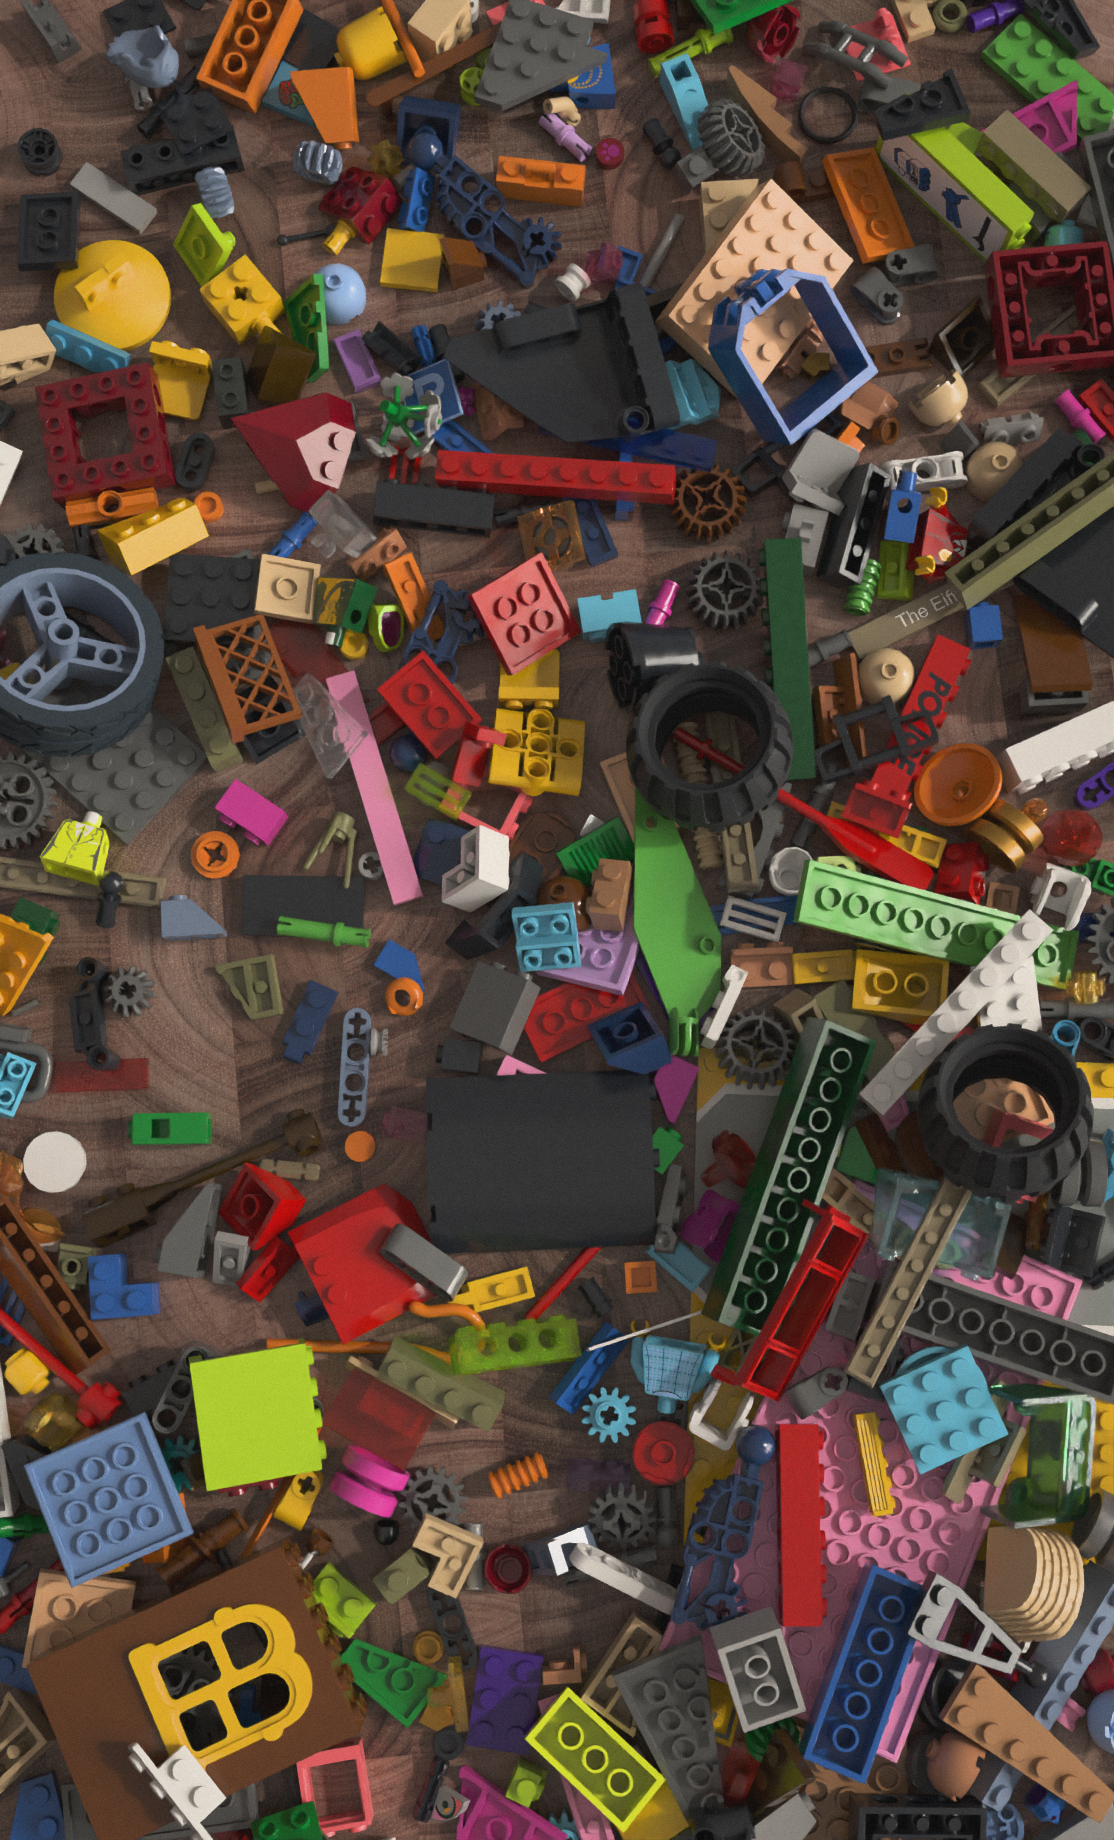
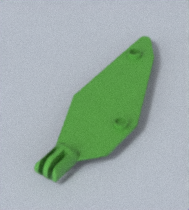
M635 786L633 930L669 1017L668 1050L670 1055L675 1056L678 1053L679 1056H688L689 1054L691 1057H699V1020L713 1005L719 991H721V934L674 821L667 820L654 811ZM646 820L652 823L653 828L647 826Z

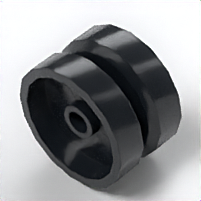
M962 1658L936 1661L917 1710L923 1723L934 1731L963 1734L944 1722L939 1717V1714L971 1661Z

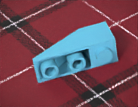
M688 53L661 63L659 82L693 152L703 145V142L699 140L701 134L697 130L699 126L698 118L701 116V112L705 110L704 108L708 106L699 76Z

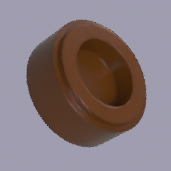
M880 415L872 426V438L878 444L891 445L897 440L900 433V423L896 417L891 415Z

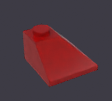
M244 1163L217 1213L238 1235L248 1237V1246L252 1250H258L275 1238L276 1235H279L293 1225L307 1199L289 1181L251 1163Z

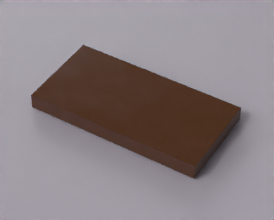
M1014 596L1012 603L1030 693L1091 691L1093 681L1083 636L1028 596Z

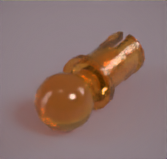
M1040 798L1030 799L1021 808V812L1030 818L1035 825L1044 820L1049 812L1048 805Z

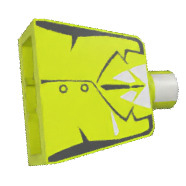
M88 811L82 823L70 819L63 821L40 856L45 872L100 886L99 880L103 875L109 850V839L106 830L100 828L102 816Z

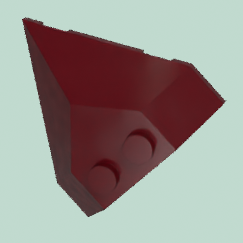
M323 392L242 416L228 418L247 441L246 445L271 481L275 482L281 490L287 504L290 507L317 516L339 489L356 434L351 402Z

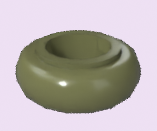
M941 0L933 9L932 19L934 25L939 30L953 33L963 28L968 13L965 5L959 0ZM951 11L957 15V18L949 20L942 13Z

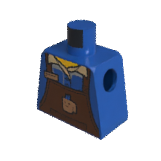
M900 470L897 486L888 487L879 530L884 539L914 543L922 497L920 491L915 489L916 472ZM903 498L908 499L904 507H897L899 500Z

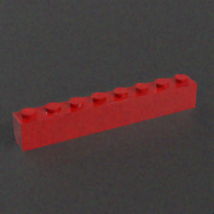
M438 450L435 480L440 488L443 486H455L460 491L483 489L490 493L674 505L676 470L675 465Z

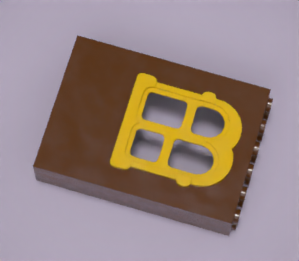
M289 1536L41 1652L27 1665L29 1674L98 1840H136L176 1821L170 1813V1810L173 1808L166 1796L161 1800L149 1786V1783L152 1781L149 1774L145 1770L141 1773L138 1772L128 1759L132 1754L128 1746L132 1742H137L156 1767L161 1765L181 1745H185L226 1797L361 1732L366 1718L365 1713L368 1712L367 1704L361 1693L356 1694L352 1682L355 1681L352 1669L348 1663L343 1664L339 1655V1652L342 1651L340 1641L335 1632L330 1634L326 1621L329 1620L327 1611L322 1602L317 1604L313 1591L316 1590L313 1578L309 1572L304 1573L299 1562L303 1560L300 1548L296 1542L291 1543ZM240 1623H256L263 1628L267 1635V1651L257 1662L242 1669H236L222 1640V1633ZM199 1642H207L220 1669V1679L181 1698H171L158 1669V1663ZM267 1673L277 1674L282 1677L288 1684L290 1691L289 1702L286 1707L279 1713L248 1728L242 1727L229 1700V1690ZM207 1700H213L227 1729V1737L202 1750L195 1751L191 1748L180 1722V1714Z

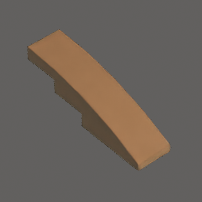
M731 65L728 68L726 85L735 102L740 103L742 109H747V114L751 118L753 117L755 125L759 126V134L763 136V140L777 155L786 162L798 161L803 166L808 149L790 136L792 123L775 111L777 98L735 66Z

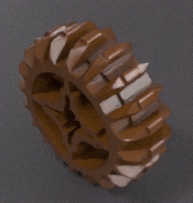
M706 462L703 463L702 470H699L693 464L691 466V474L683 470L680 475L681 479L676 478L674 505L667 504V507L673 509L670 511L669 517L670 519H677L675 522L676 529L685 526L683 533L685 537L693 532L695 533V541H699L700 536L705 535V540L709 543L711 542L712 535L715 534L716 538L720 541L723 539V531L731 535L734 530L733 526L738 527L741 524L740 517L744 516L746 512L743 505H746L747 498L742 496L745 488L742 485L736 486L739 481L738 476L729 478V468L725 469L722 473L719 472L720 467L718 463L714 465L713 470L708 469ZM699 484H711L706 488L697 486ZM721 489L729 498L730 509L725 507V503L718 497ZM684 495L690 499L689 502L695 506V511L692 516L689 514V512L686 510L684 506ZM713 495L711 505L709 503L708 506L704 505L701 509L702 500L705 502V499L709 500ZM706 517H713L717 519L716 521L710 522L702 521Z

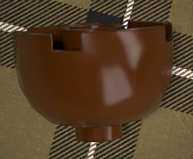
M559 876L550 879L542 885L538 902L535 906L573 902L578 931L580 929L582 932L585 931L592 923L590 915L586 913V900L588 896H592V893L582 881L573 877Z

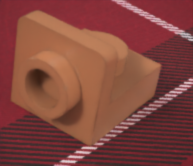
M573 1644L574 1664H568L566 1659L550 1660L549 1665L543 1666V1685L582 1682L581 1673H587L586 1652L580 1653L579 1644Z

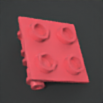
M886 8L877 10L874 20L850 26L877 39L892 43L897 47V50L908 57L894 17ZM852 41L845 51L846 54L858 58L865 46ZM877 52L869 61L880 68L883 73L901 69L893 61H889ZM909 58L902 68L911 65ZM853 70L857 82L864 80L862 74Z

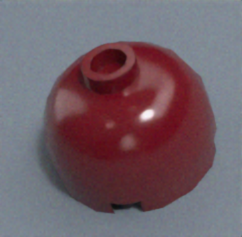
M786 3L746 21L745 39L752 53L768 63H775L773 59L779 54L781 58L785 57L793 47L799 34L800 28L796 26V17L801 20L798 9Z

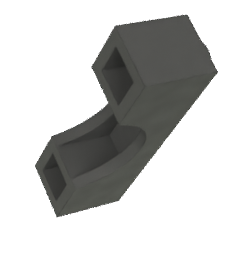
M785 783L781 789L790 794L792 784ZM775 799L765 811L759 810L755 814L760 829L759 840L754 847L759 884L758 890L728 893L724 867L716 887L717 890L745 900H751L753 894L759 896L765 878L760 877L763 866L768 868L775 852L770 849L773 838L778 840L785 824L780 821L783 810L789 812V807Z

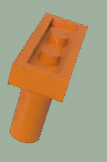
M407 552L382 564L383 575L389 580L408 626L413 633L421 624L430 594L412 552ZM436 613V616H433L427 630L430 640L441 638L445 631L438 613Z

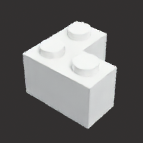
M481 825L461 837V864L442 875V902L471 913L506 892L509 886V837Z

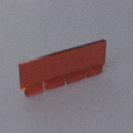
M286 619L280 620L271 626L273 630L271 636L279 655L288 650V653L281 658L282 663L295 679L304 673L306 674L298 681V684L312 702L321 696L323 697L315 706L327 722L333 721L337 718L326 679L349 671L330 646L324 644V638L313 624ZM360 687L364 703L366 704L370 699Z

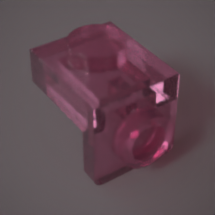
M603 242L599 250L588 251L585 273L590 278L591 283L619 280L620 269L623 264V251L609 242Z

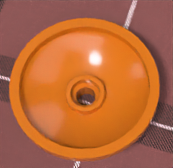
M960 743L946 747L934 754L924 764L921 774L915 782L914 798L917 807L927 819L938 825L958 826L969 823L983 815L998 797L1002 786L1001 766L995 756L983 746L972 743Z

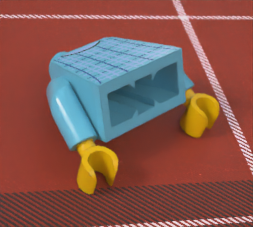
M633 1320L631 1322V1330L635 1333L638 1332L636 1331L637 1322ZM646 1320V1322H645V1323H646L645 1329L651 1327L650 1324H649V1322ZM651 1331L636 1335L632 1339L630 1364L638 1381L644 1384L645 1393L659 1396L657 1405L659 1412L665 1414L675 1413L677 1399L688 1401L691 1393H699L713 1378L710 1373L715 1364H718L720 1358L718 1352H721L726 1346V1336H724L723 1343L717 1346L711 1341L714 1332L710 1333L707 1341L709 1350H706L705 1344L650 1335Z

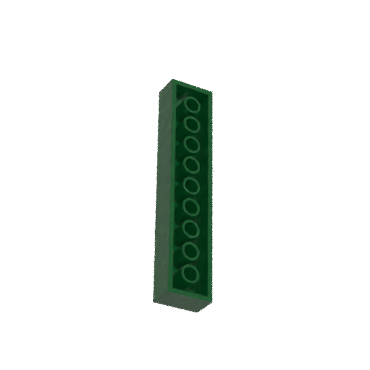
M807 1017L702 1309V1315L756 1336L759 1335L802 1255L816 1212L805 1207L802 1203L806 1199L817 1206L820 1204L877 1041L831 1021Z

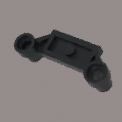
M85 957L79 961L76 967V973L80 980L74 991L68 992L74 1051L84 1053L87 1056V1064L92 1069L115 1071L119 1068L121 1059L107 1044L101 993L102 984L108 980L110 970L101 961L92 957Z

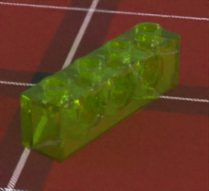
M565 1315L547 1317V1322L536 1323L535 1319L517 1321V1326L506 1327L505 1322L487 1325V1330L476 1331L475 1326L456 1329L457 1334L448 1338L453 1377L574 1361L582 1356L576 1318L566 1320ZM540 1333H544L549 1337V1348H545L539 1343L538 1337ZM509 1337H514L520 1342L519 1352L511 1350L508 1345ZM479 1341L488 1343L490 1346L489 1356H484L479 1352Z

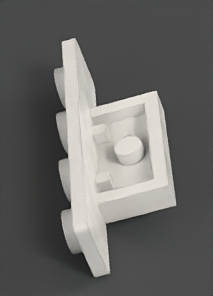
M132 1742L128 1746L132 1753L128 1759L138 1772L141 1773L145 1770L152 1778L149 1786L161 1800L166 1796L173 1805L170 1813L182 1827L186 1823L195 1833L191 1840H213L200 1822L222 1803L226 1797L187 1747L181 1745L161 1765L156 1767L137 1742Z

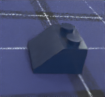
M405 95L399 104L395 164L407 166L411 164L407 156V145L411 137L419 132H430L436 135L442 143L443 155L451 160L456 151L462 105Z
M642 1001L587 1025L589 1033L608 1065L645 1075L672 1062L664 1035Z

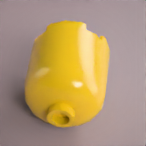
M382 6L347 24L337 34L336 44L339 52L335 53L334 56L340 67L353 69L354 78L357 80H369L407 62Z

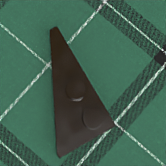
M786 1728L774 1730L745 1799L749 1805L752 1817L763 1814L765 1808L776 1806L787 1799L790 1794L800 1791L799 1787L811 1784L816 1779Z

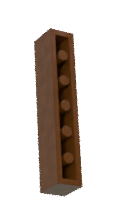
M7 1195L0 1198V1270L64 1365L76 1375L105 1356L111 1349Z

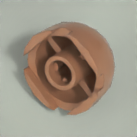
M949 1732L944 1734L939 1740L933 1738L926 1749L925 1756L929 1758L927 1773L934 1788L953 1802H956V1796L961 1799L976 1779L980 1768L976 1766L978 1756L983 1759L985 1758L986 1749L964 1734Z

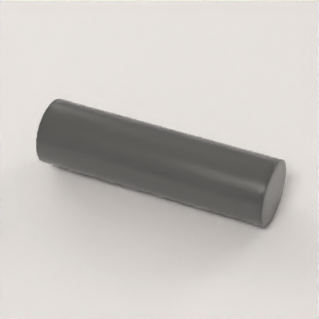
M34 998L11 1012L14 1017H17L39 1005V1001L37 998Z

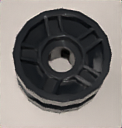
M33 128L26 131L20 137L18 153L26 169L31 174L39 177L42 174L49 176L60 168L59 164L63 160V153L55 136L50 131L42 128ZM40 151L41 153H44V154L41 155V156H38L37 152Z

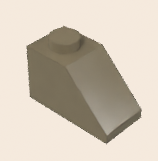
M798 988L773 1004L780 1021L786 1020L787 1022L785 1030H793L794 1035L792 1039L797 1041V1044L807 1017L824 1019L816 999Z

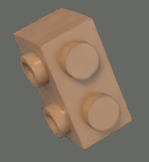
M600 858L598 869L593 870L591 885L594 889L592 896L587 897L586 913L590 915L594 929L624 932L634 883L630 861Z

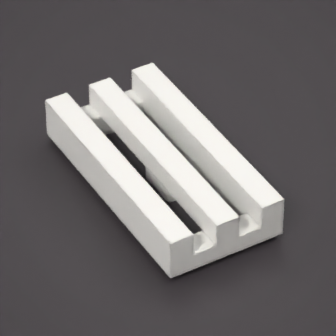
M728 896L719 926L771 942H778L787 913ZM735 905L778 918V922L774 923L731 910V907ZM728 917L775 930V932L772 934L728 920Z

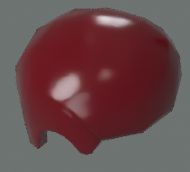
M501 1544L489 1552L484 1563V1576L488 1584L495 1591L504 1594L518 1593L528 1585L532 1576L531 1560L522 1548L511 1544Z

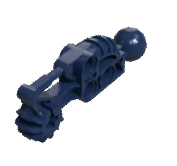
M419 132L411 137L407 145V156L412 165L422 170L433 168L439 173L438 187L440 189L435 195V199L440 203L439 211L441 214L446 215V221L450 225H455L454 230L463 236L464 240L474 241L476 249L483 251L484 256H492L502 264L505 270L520 281L522 287L526 289L531 288L534 285V277L537 270L548 268L547 257L556 261L558 255L555 251L562 249V243L557 241L561 238L560 231H553L554 223L551 221L544 226L543 217L538 218L537 225H534L533 220L529 217L519 223L506 211L505 199L500 191L456 155L451 160L443 155L442 143L436 135L430 132ZM473 182L478 187L475 192L466 193L462 190L463 186L466 183ZM493 200L500 203L497 211L489 212L485 209L489 201ZM471 224L481 225V232L477 235L469 234L467 229ZM494 230L500 232L516 246L524 269L495 248ZM542 239L543 246L536 245L534 248L532 240L539 241Z
M438 580L434 583L433 592L425 608L424 617L419 628H416L411 635L398 670L409 662L408 657L410 654L424 651L437 667L441 664L451 667L453 673L447 679L452 685L454 684L458 668L453 658L459 644H471L474 632L480 639L484 637V632L481 629L483 627L467 598L468 592L466 590L454 592L444 580ZM443 600L446 629L437 649L434 650L427 630ZM467 611L473 612V619H470L468 623L463 622V615L461 614H466ZM409 729L407 734L397 737L392 742L389 756L393 765L400 771L412 772L421 768L425 763L427 749Z
M750 1425L743 1428L736 1438L735 1449L738 1457L742 1460L740 1473L727 1475L726 1479H713L712 1482L714 1484L708 1489L704 1488L702 1491L705 1493L701 1501L696 1502L695 1506L698 1507L697 1513L692 1514L683 1551L685 1564L680 1584H678L674 1606L670 1610L671 1620L675 1624L694 1621L700 1631H704L711 1624L715 1626L735 1619L736 1616L747 1615L746 1611L737 1609V1607L747 1604L745 1597L735 1599L741 1587L730 1579L735 1559L744 1557L751 1545L764 1482L758 1479L761 1465L767 1464L773 1458L776 1451V1441L773 1434L761 1425ZM740 1501H745L750 1506L748 1516L743 1519H738L733 1514L734 1505ZM700 1526H707L711 1529V1538L706 1543H699L694 1539V1532ZM732 1534H739L743 1539V1544L737 1551H730L726 1548V1540ZM714 1554L707 1585L687 1606L694 1566ZM720 1600H723L728 1610L727 1612L722 1611L720 1616H716L715 1610L710 1606L718 1605Z

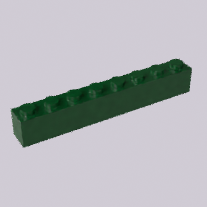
M801 538L764 540L762 548L757 551L758 567H763L764 578L759 579L760 597L765 596L766 608L761 609L762 627L767 626L768 638H763L764 656H769L770 667L765 668V683L771 686V690L778 697L786 711L792 730L793 757L786 782L809 781L816 778Z

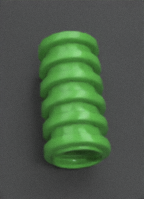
M868 558L861 584L849 586L848 591L850 593L846 595L848 602L844 603V609L850 614L857 616L869 614V606L872 605L871 598L875 594L873 589L877 587L876 581L879 580L878 572L882 569V566L877 561Z

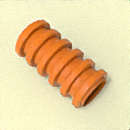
M534 1452V1456L531 1458L527 1455L524 1457V1461L518 1459L514 1465H511V1463L506 1464L507 1468L505 1469L502 1467L497 1468L498 1472L489 1471L488 1480L494 1495L500 1499L503 1493L509 1495L513 1489L516 1491L521 1490L520 1486L522 1485L525 1487L530 1486L529 1482L538 1483V1479L541 1477L544 1480L547 1479L548 1471L541 1454Z

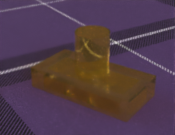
M461 1656L448 1657L450 1685L427 1688L429 1708L453 1705L456 1733L469 1731Z

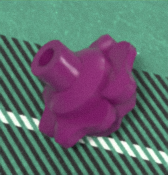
M459 386L457 390L462 410L466 417H469L476 411L471 403L477 390L476 388L467 389L464 386Z

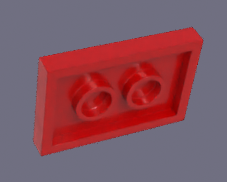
M421 651L377 689V692L436 760L462 738L466 721L475 724L482 722L481 717L424 651Z

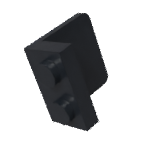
M1056 1203L1055 1209H1050L1047 1218V1226L1050 1227L1048 1239L1043 1240L1040 1248V1257L1043 1258V1264L1055 1269L1092 1278L1106 1217Z

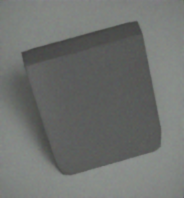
M960 421L942 440L940 445L946 453L962 452L964 459L961 462H964L976 451L979 441L964 422Z

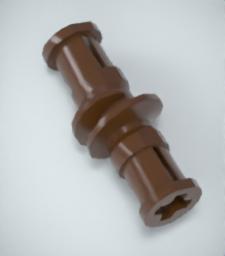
M234 1507L230 1509L231 1513L216 1525L208 1528L205 1534L199 1531L198 1539L193 1535L187 1536L189 1546L181 1549L177 1553L178 1555L162 1567L158 1565L155 1568L171 1592L175 1589V1584L189 1573L195 1572L201 1564H205L206 1560L214 1565L218 1564L216 1552L227 1547L228 1543L243 1531L245 1533L250 1531Z

